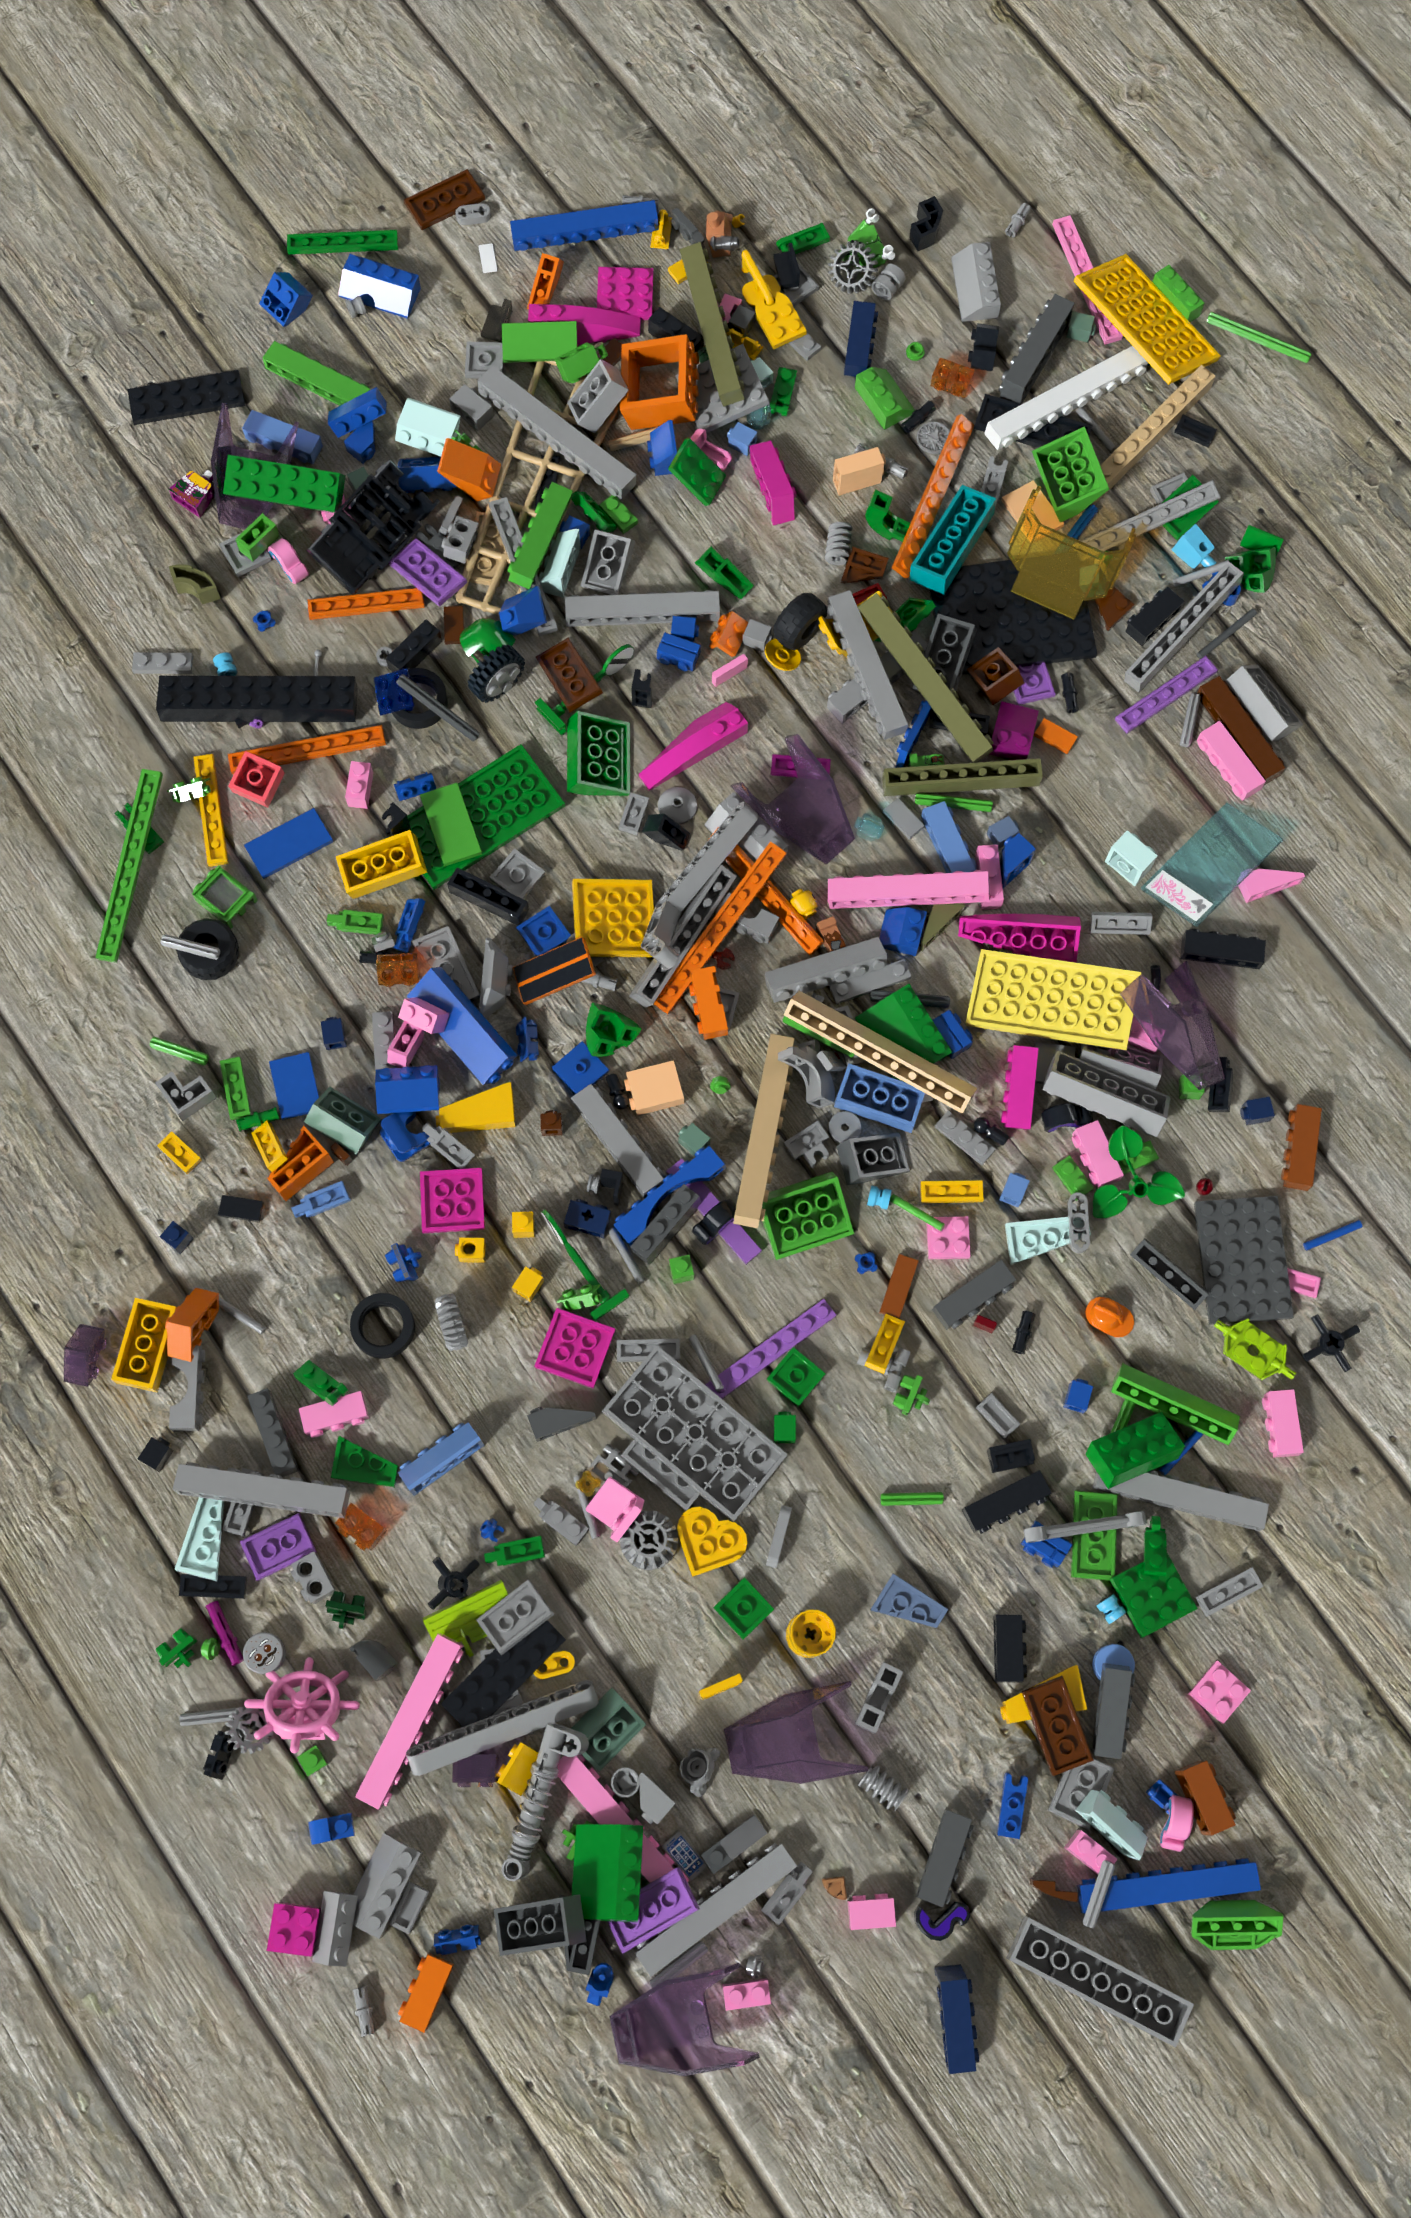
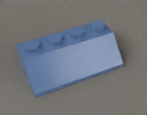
M464 1423L459 1424L453 1429L454 1433L450 1436H442L435 1442L436 1445L433 1448L422 1450L418 1454L419 1458L413 1462L409 1460L400 1467L401 1470L397 1473L414 1496L484 1447L482 1440L469 1423L465 1425Z

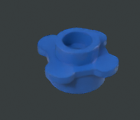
M267 610L260 611L253 617V622L258 625L260 632H264L266 628L274 627L276 624L275 620L271 618V613Z
M868 1252L855 1256V1261L858 1264L857 1272L859 1274H864L867 1271L875 1272L877 1270L874 1253Z

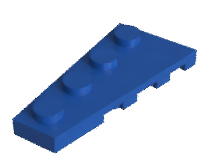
M922 700L918 708L919 715H914L911 722L912 728L908 727L904 735L905 742L901 741L896 752L899 753L895 768L904 767L905 762L908 761L909 754H911L914 745H916L921 730H923L932 712V708L927 701Z

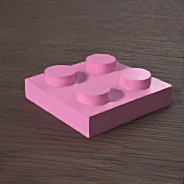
M968 1216L934 1217L945 1224L942 1231L926 1223L928 1260L970 1259Z
M1217 1660L1188 1694L1221 1724H1224L1251 1690Z

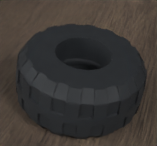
M812 593L798 595L778 616L773 629L774 637L789 650L800 649L819 631L818 624L820 622L818 618L820 616L827 617L826 605Z
M209 918L197 920L186 926L179 935V938L201 944L217 943L220 949V955L217 960L176 949L181 965L191 976L201 980H216L227 975L236 965L239 957L238 941L232 930L221 921Z

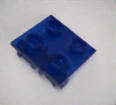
M408 668L374 677L380 716L404 709L406 711L414 710L415 703H413L412 695L396 683L402 674L410 679Z

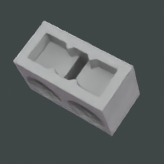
M456 516L454 523L450 522L448 528L449 535L444 537L441 548H444L443 557L465 564L478 535V523Z
M312 1552L291 1564L293 1570L290 1572L296 1583L300 1581L303 1587L300 1592L306 1602L310 1601V1603L315 1604L336 1591L316 1552ZM305 1564L312 1565V1571L308 1575H303L302 1568ZM315 1583H321L322 1590L319 1594L312 1593V1586Z

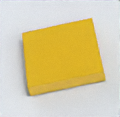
M739 1673L704 1688L698 1693L701 1700H705L740 1685L743 1680Z

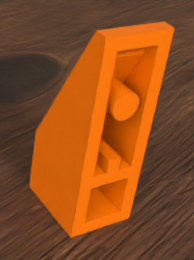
M542 253L527 306L528 310L529 304L550 303L564 261L560 258Z

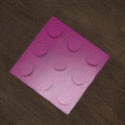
M598 267L597 308L639 317L641 320H648L652 316L653 268Z
M482 1168L420 1171L423 1234L485 1230Z
M556 1308L534 1367L594 1389L616 1329Z

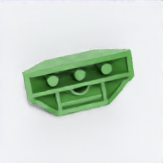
M1256 1900L1209 1901L1192 1915L1191 1935L1211 1950L1257 1949L1269 1943L1275 1937L1282 1936L1283 1914Z

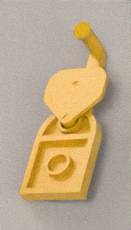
M743 250L741 254V270L743 273L750 272L753 281L743 286L742 295L748 305L755 307L757 321L773 350L807 335V330L790 299L783 293H780L781 288L776 278L772 275L762 276L749 251Z

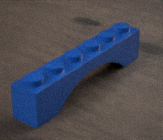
M710 1146L706 1149L704 1147L699 1149L695 1153L696 1157L690 1162L687 1160L682 1163L677 1173L674 1175L672 1173L664 1178V1183L657 1188L655 1186L652 1188L643 1201H636L631 1206L632 1210L627 1214L622 1213L615 1219L614 1227L630 1246L648 1227L653 1213L669 1194L680 1188L683 1184L711 1181L726 1169L725 1163Z

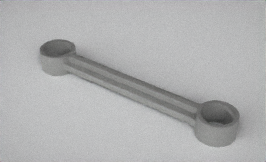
M1145 1511L1065 1524L1024 1529L1026 1543H1033L1053 1538L1146 1525L1147 1521Z

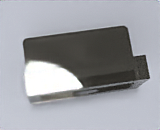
M504 299L502 307L491 305L481 331V337L502 342V323H509L513 313L511 300Z

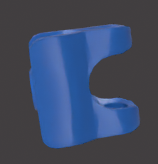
M416 1112L394 1113L381 1121L380 1135L400 1162L409 1159L430 1145L427 1141L429 1135L424 1131L413 1134L406 1128V1125L416 1117Z

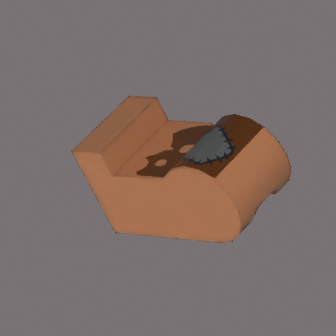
M834 916L817 922L816 931L824 940L823 944L828 953L846 947Z

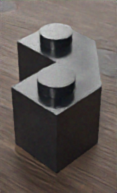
M935 196L918 204L917 218L919 221L911 224L909 238L917 251L934 245L941 226L943 208Z
M977 323L976 328H972L971 340H974L973 351H969L968 362L971 363L972 369L993 371L999 326Z

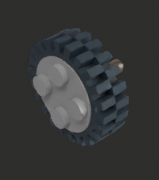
M510 645L497 647L495 651H490L489 656H484L477 650L473 656L479 661L477 663L479 666L474 667L472 670L474 673L469 676L468 688L481 702L488 703L489 701H494L495 698H500L501 693L503 695L513 687L512 683L518 681L517 677H521V671H524L525 659Z

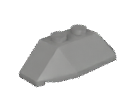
M486 937L479 1005V1011L485 1018H488L506 1003V997L510 996L511 984H508V977H512L513 965L509 964L508 957L488 937Z

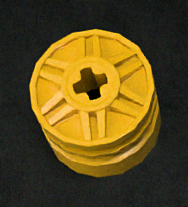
M806 1610L797 1614L789 1621L786 1628V1641L789 1648L796 1655L803 1658H813L826 1653L832 1647L836 1635V1629L831 1618L819 1610ZM806 1629L807 1631H813L812 1640L811 1638H805Z

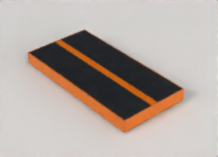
M583 937L513 967L522 1002L525 1005L596 975L586 940Z

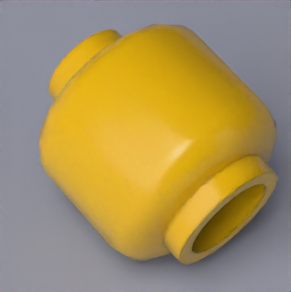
M799 889L791 894L793 898L789 902L804 919L817 913L818 902L810 890L803 891Z

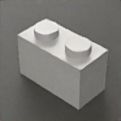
M465 384L449 398L451 410L460 415L463 420L477 431L493 418L492 404L487 399H482L475 389H470Z

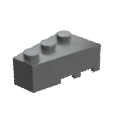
M560 1894V1895H559V1898H561V1897H567V1896ZM584 1920L587 1942L564 1946L567 1971L585 1975L590 1974L601 1921Z

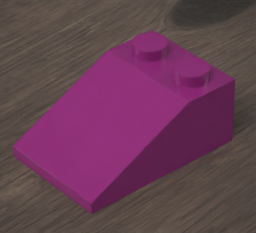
M1001 701L991 739L994 743L991 745L993 751L989 755L1009 760L1027 759L1039 710Z

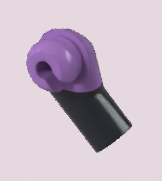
M255 719L253 722L235 721L238 728L250 725L259 729L264 725V722L259 719Z

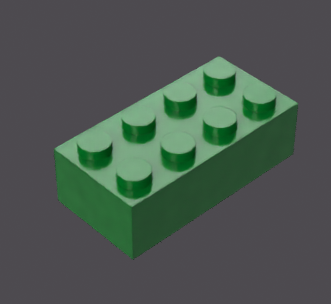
M1160 1412L1092 1441L1085 1455L1106 1487L1110 1489L1179 1459L1185 1445L1164 1414Z

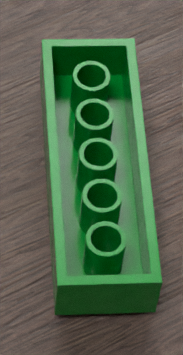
M228 455L223 494L335 513L342 506L346 475Z

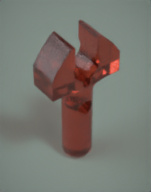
M727 948L722 952L715 951L711 956L716 959L717 968L721 970L731 968V964L723 961L724 958L735 961L734 954Z

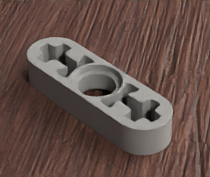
M1077 1192L1072 1194L1067 1202L1069 1243L1073 1252L1083 1253L1090 1245L1088 1201L1084 1194ZM1076 1198H1078L1079 1202L1083 1203L1079 1206V1213H1075L1077 1207L1076 1204L1072 1203ZM1081 1218L1084 1221V1227L1076 1228L1073 1225V1219ZM1078 1233H1082L1081 1242H1085L1081 1248H1079L1078 1244L1074 1243L1078 1240Z
M781 1505L766 1566L777 1568L792 1507Z

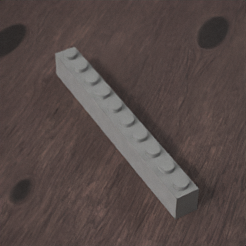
M492 365L478 379V391L483 397L489 398L497 408H502L512 419L518 420L526 430H531L535 433L539 440L548 443L555 452L561 453L568 462L577 465L581 472L590 475L598 485H603L607 488L611 495L617 496L622 500L636 485V474L496 367Z

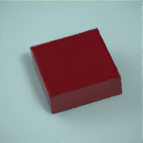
M977 1315L973 1326L991 1334L997 1325L995 1321L981 1315Z

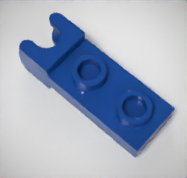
M1007 1772L1004 1774L997 1828L998 1836L1020 1839L1028 1777L1025 1775L1020 1777V1782L1017 1785H1013L1011 1774Z

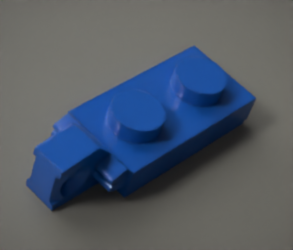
M421 898L408 899L406 901L395 932L397 940L394 948L401 953H407L411 947L412 937L417 930V924L426 902Z

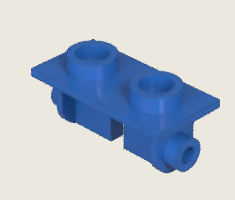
M425 772L415 776V780L412 781L410 778L397 781L394 787L399 801L435 790L436 785L432 773L427 774Z
M524 1017L516 1026V1035L519 1038L517 1054L520 1055V1062H523L527 1057H529V1060L534 1061L539 1056L538 1042L531 1041V1039L538 1038L537 1024L534 1020H526V1017Z
M1161 1779L1156 1781L1146 1791L1150 1796L1149 1799L1153 1800L1161 1808H1164L1169 1815V1798L1173 1795H1178Z
M464 1925L460 1929H445L434 1934L436 1954L443 1956L456 1953V1944L461 1945L462 1951L476 1949L478 1945H481L479 1925Z

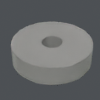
M839 1112L829 1122V1135L838 1144L848 1139L859 1138L861 1122L851 1112ZM845 1125L848 1127V1130L843 1131L841 1127Z

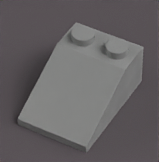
M594 530L581 587L607 594H618L630 564L636 541Z

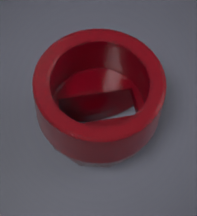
M1202 1178L1196 1184L1197 1192L1204 1196L1210 1194L1214 1187L1212 1181L1208 1178ZM1205 1182L1208 1183L1206 1191L1203 1190Z

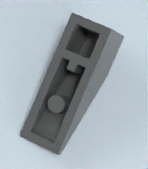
M538 1407L531 1410V1414L527 1415L537 1442L596 1420L594 1412L556 1408L543 1409Z
M754 1814L700 1855L712 1873L715 1874L766 1835L767 1832Z

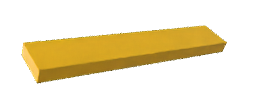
M212 753L194 756L196 777L202 776V779L210 778V780L206 781V785L210 786L211 793H208V796L199 797L207 863L209 867L229 864L214 755Z

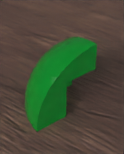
M1276 547L1249 550L1225 557V561L1229 560L1230 563L1243 572L1241 583L1245 589L1259 593H1265L1269 589L1275 572Z
M592 1002L586 1023L588 1050L595 1057L615 1054L614 1051L620 1047H628L637 1038L642 1028L620 1012Z

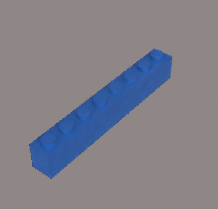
M655 200L510 221L514 251L554 245L559 246L567 243H579L581 241L609 237L615 238L617 236L649 233L659 230Z
M1249 1858L1235 1859L1236 1864L1227 1865V1861L1213 1862L1214 1867L1205 1868V1864L1191 1865L1192 1870H1183V1867L1170 1868L1169 1873H1161V1869L1148 1871L1146 1876H1140L1139 1872L1128 1873L1124 1879H1118L1117 1875H1113L1100 1912L1259 1891L1261 1886L1256 1862H1249ZM1095 1878L1083 1879L1082 1884L1076 1885L1081 1913H1086L1096 1883Z

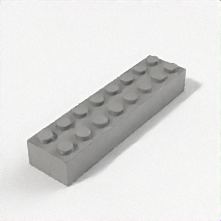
M1024 1916L1006 1959L1175 2048L1194 2006L1193 2003L1026 1916Z

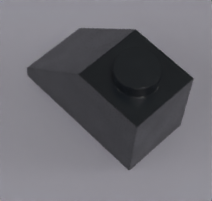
M664 813L648 815L642 833L653 841L684 851L690 836V832Z

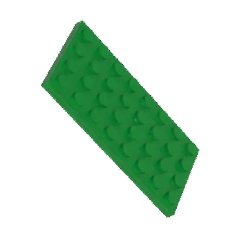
M522 744L458 783L482 855L444 867L424 807L418 808L407 815L411 831L417 837L428 872L423 874L433 890L450 880L456 868L464 871L564 808L565 802Z

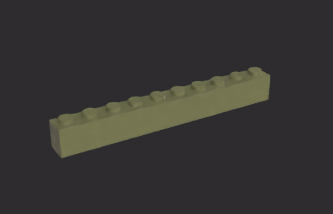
M701 242L680 249L718 394L723 407L745 400L743 392L746 391L743 380H739L742 374L739 365H735V362L738 361L735 350L731 351V347L734 345L731 335L727 336V332L730 330L727 321H723V318L726 317L723 306L719 307L718 304L722 301L719 292H715V289L718 288L715 277L711 278V274H714L711 263H707V260L710 259L707 248L703 249Z
M875 593L858 606L860 613L972 763L979 762L993 751L991 746L994 744L987 734L985 736L980 731L982 727L976 719L972 720L968 714L971 712L964 703L961 705L958 702L957 698L959 696L953 688L949 689L946 686L947 680L941 672L937 674L934 670L936 665L931 658H925L922 654L924 649L919 642L914 643L910 638L913 635L907 626L904 628L899 623L901 619L895 611L891 612L888 606L890 604L884 596L880 597Z

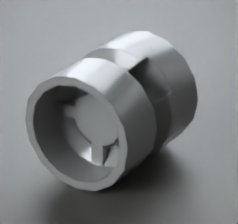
M887 264L880 275L873 281L871 285L872 290L879 298L890 300L905 281L904 272L897 265Z
M630 1768L618 1769L611 1778L613 1791L621 1797L633 1796L640 1787L638 1774Z

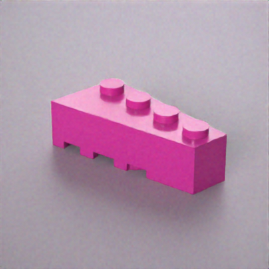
M771 440L749 446L750 461L756 478L759 480L762 495H765L768 512L771 511L773 526L795 520L794 498H796V491L794 486L791 487L789 474H785L783 460H779L778 448H774Z
M1014 1045L1008 1050V1070L1005 1073L1007 1088L1003 1093L1005 1111H1002L1001 1123H1004V1128L1031 1129L1038 1048Z

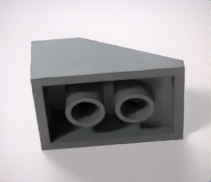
M900 1132L852 1138L836 1146L846 1185L870 1182L910 1172Z

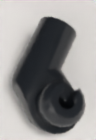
M1152 965L1150 967L1151 984L1146 985V993L1148 995H1156L1160 992V965Z

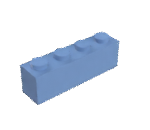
M254 410L250 412L242 427L245 438L248 441L262 444L270 450L280 451L283 455L295 457L303 463L314 464L323 447L319 435Z
M945 801L924 808L921 814L922 821L946 873L975 871L977 869L976 862L968 854V845L960 836L961 830L959 825L955 824L952 819L953 812L951 808L947 807Z

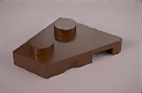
M852 547L841 583L883 578L889 558Z
M1107 580L1104 582V593L1093 596L1095 603L1099 607V613L1104 618L1107 631H1110L1135 605Z

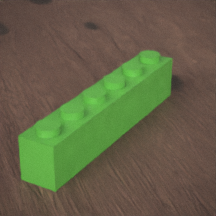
M274 341L262 357L265 369L339 406L370 390L367 385L360 384L351 377L344 376L335 369L328 368L319 361L312 360L303 353L290 349L283 343L280 344Z
M551 482L549 489L545 487L541 497L544 500L542 503L538 502L535 510L537 515L531 518L528 525L530 530L529 532L525 531L521 540L523 545L522 547L518 546L514 555L516 560L515 562L511 561L507 572L510 573L508 581L527 589L531 588L570 503L572 490L554 482Z
M1122 1363L1114 1378L1111 1389L1112 1393L1156 1413L1162 1412L1165 1417L1226 1445L1231 1443L1238 1430L1239 1415Z

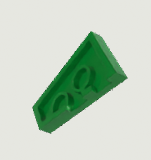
M338 1435L331 1473L332 1479L395 1488L398 1465Z

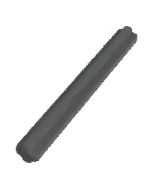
M403 674L398 678L396 683L464 736L473 742L478 738L480 733L420 686Z

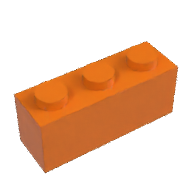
M431 1953L426 1958H421L417 1968L420 1971L417 1980H412L408 1989L411 1995L408 2002L403 2001L398 2012L401 2015L399 2022L423 2033L427 2030L453 1969V1963Z

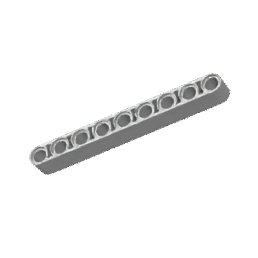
M590 1680L578 1682L411 1747L407 1750L406 1756L413 1775L426 1774L544 1728L547 1723H557L596 1707L599 1700L593 1682Z

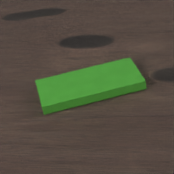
M576 321L502 323L503 363L555 361V358L577 348Z
M457 783L419 794L444 867L482 855Z
M1074 1491L1073 1522L1117 1516L1118 1494ZM1117 1529L1072 1536L1071 1578L1110 1581L1115 1576Z

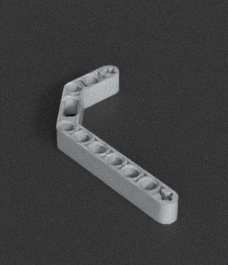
M745 802L739 803L655 906L641 948L667 969L672 968L680 957L669 944L681 912L758 819L759 815Z

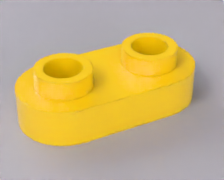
M568 1651L553 1653L543 1663L547 1666V1670L540 1672L538 1668L533 1674L539 1679H547L569 1673L575 1666V1659ZM563 1658L568 1660V1665L565 1667L560 1665V1661Z

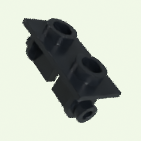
M218 1731L217 1735H214L210 1750L216 1751L215 1756L208 1754L203 1770H205L204 1775L223 1780L224 1774L227 1771L228 1762L235 1745L234 1742H227L231 1736L225 1735V1732Z

